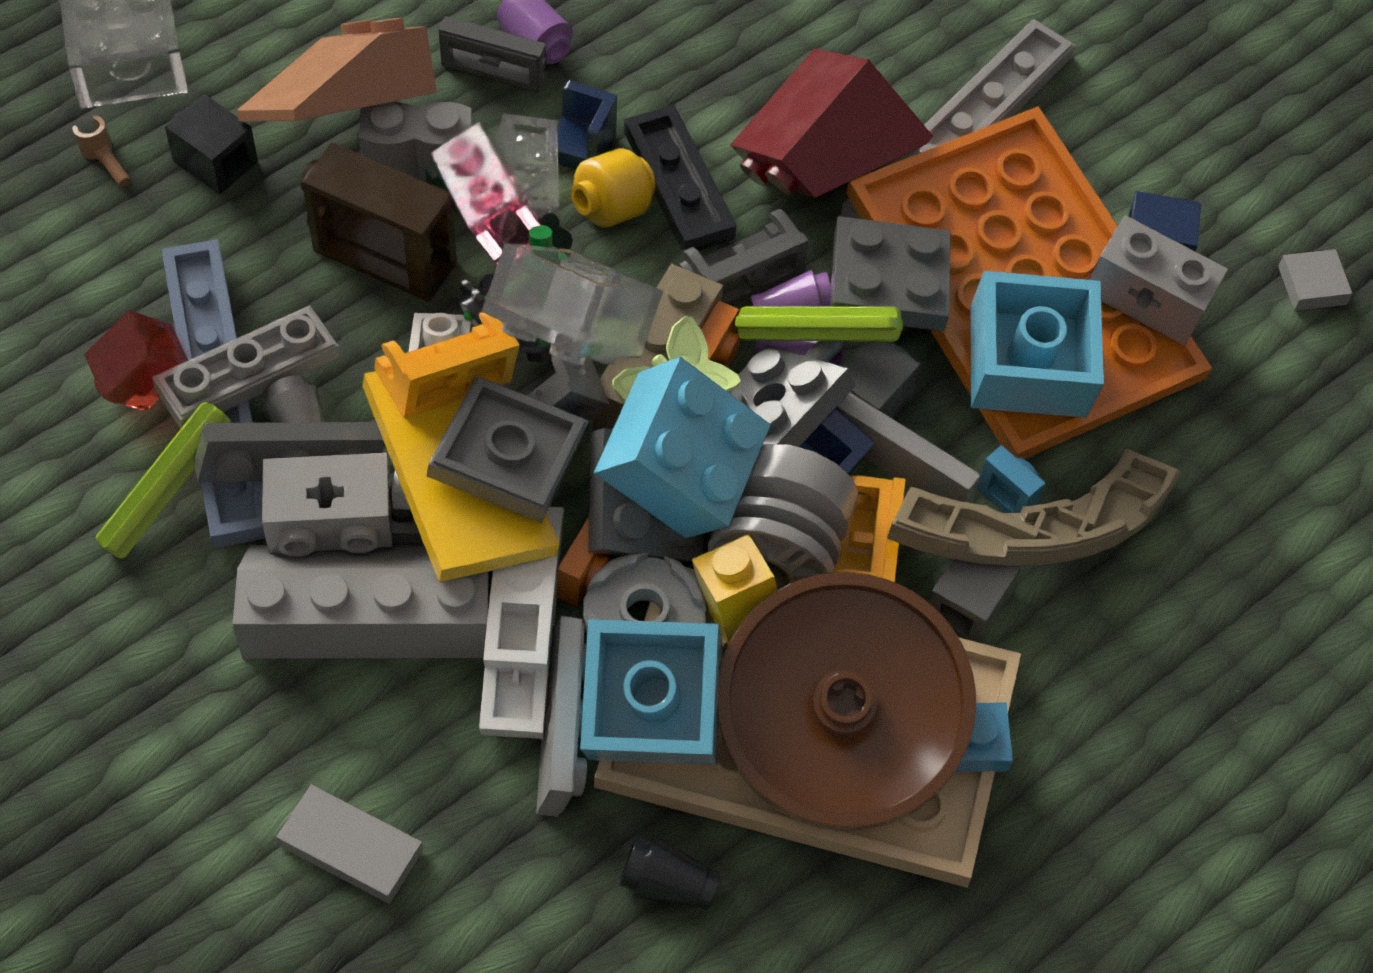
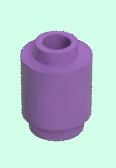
M503 0L497 11V20L501 24L502 32L546 43V52L543 56L546 58V65L557 63L567 55L571 48L573 29L545 0Z

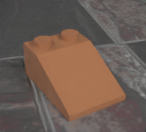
M403 18L373 21L372 19L341 24L342 34L323 37L241 106L237 110L239 121H299L437 93L427 27H404Z

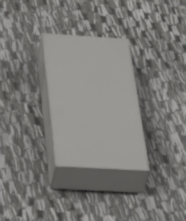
M312 784L276 836L280 847L388 904L391 903L423 852V845L420 840Z

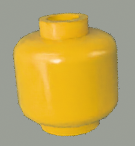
M618 148L584 160L579 164L574 174L571 189L572 202L576 210L591 223L602 228H608L646 213L651 205L652 196L655 193V177L647 161L638 157L630 150Z

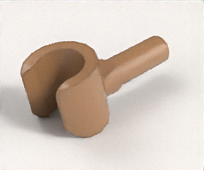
M93 116L96 131L89 134L81 133L76 125L73 126L72 130L82 156L91 160L98 159L100 163H103L118 186L126 187L131 182V179L114 157L112 152L113 144L104 119L100 116Z

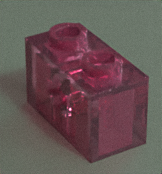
M477 123L431 152L469 229L497 265H500L529 246V230L541 224L508 162L480 123Z

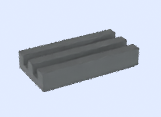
M444 17L438 29L442 66L535 92H541L547 79V72H544L546 58L543 57L546 52V43L451 17Z

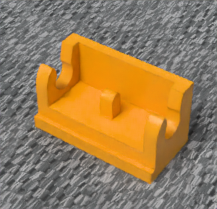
M488 310L479 313L482 324L472 327V332L407 353H404L395 341L381 345L385 355L375 359L374 369L404 418L464 398L476 375L499 385L511 382L520 345L514 336H510L494 311Z
M850 476L858 492L866 494H858L856 507L846 537L840 541V555L833 573L854 572L869 574L895 582L899 543L887 539L892 522L903 503L906 479L894 477L893 480L867 476Z

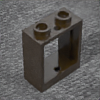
M333 142L330 143L318 160L314 159L307 165L301 179V190L304 193L307 225L310 229L313 251L430 302L457 263L452 193Z

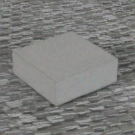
M1336 249L1282 256L1278 268L1294 311L1348 304L1353 293Z

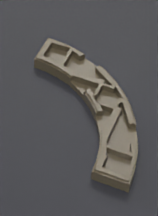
M1125 449L1116 466L1102 480L1093 485L1088 494L1072 502L1069 499H1063L1047 504L1023 506L1020 513H1001L989 508L987 505L961 502L910 487L892 522L887 539L938 556L979 564L1032 566L1068 562L1114 547L1141 530L1165 504L1180 474V470L1132 450Z

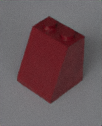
M813 49L730 146L743 159L740 164L742 171L758 185L764 187L769 183L775 185L779 190L788 195L795 191L816 198L926 145L933 135L869 59Z

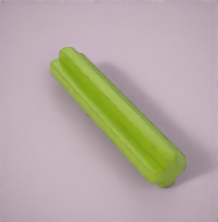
M746 306L741 308L739 316L736 317L735 321L739 338L744 341L895 342L903 331L901 312L896 307Z
M203 402L199 405L97 534L96 540L103 548L118 558L123 559L127 557L195 471L194 461L204 423H230L231 421L227 415L208 402Z

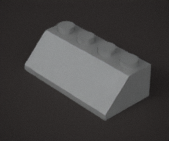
M250 545L237 568L233 628L242 659L484 658L492 571L439 582L424 545H393V547L376 548L366 553H352L346 550L314 551L309 555L300 557L288 556L283 553L269 554L268 545Z

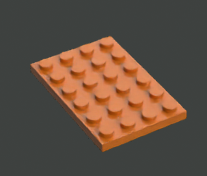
M1039 106L849 181L846 190L847 196L860 217L864 220L951 230L949 318L945 331H930L970 396V306L983 272L992 271L1089 280L1101 254L1118 227ZM1101 301L1104 385L1087 418L990 409L979 410L999 443L1016 458L1026 459L1201 382L1208 377L1212 367L1191 336L1186 345H1183Z

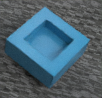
M1001 445L985 459L977 490L1004 513H1020L1023 506L1039 505L1045 482L1039 477L1037 471L1029 462L1022 458H1016Z
M1007 702L976 703L972 736L965 755L955 772L1009 771L1013 757Z

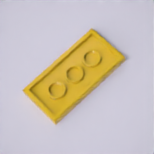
M377 372L364 373L362 387L439 582L557 556L560 543L547 514L543 522L540 523L426 476L428 464L464 398L404 418Z

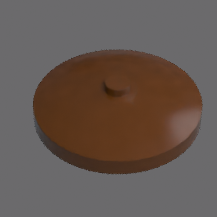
M854 572L819 574L801 579L774 592L757 605L740 624L730 640L719 671L718 723L724 746L737 772L746 784L771 807L792 819L819 828L838 831L872 829L898 821L919 810L932 800L953 776L965 755L972 736L976 714V688L970 661L962 642L942 614L921 596L900 584L869 574Z

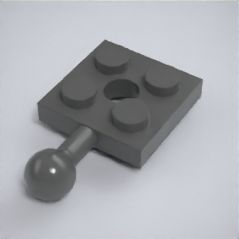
M817 341L804 356L766 345L761 352L751 358L748 365L739 373L741 383L736 389L729 391V393L771 424L763 445L781 444L800 447L856 386L848 368L829 362L841 349H855L864 342Z

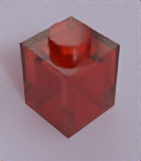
M128 310L84 354L94 376V385L103 399L115 404L120 403L145 411L160 398L154 389L152 377L188 361L171 323Z

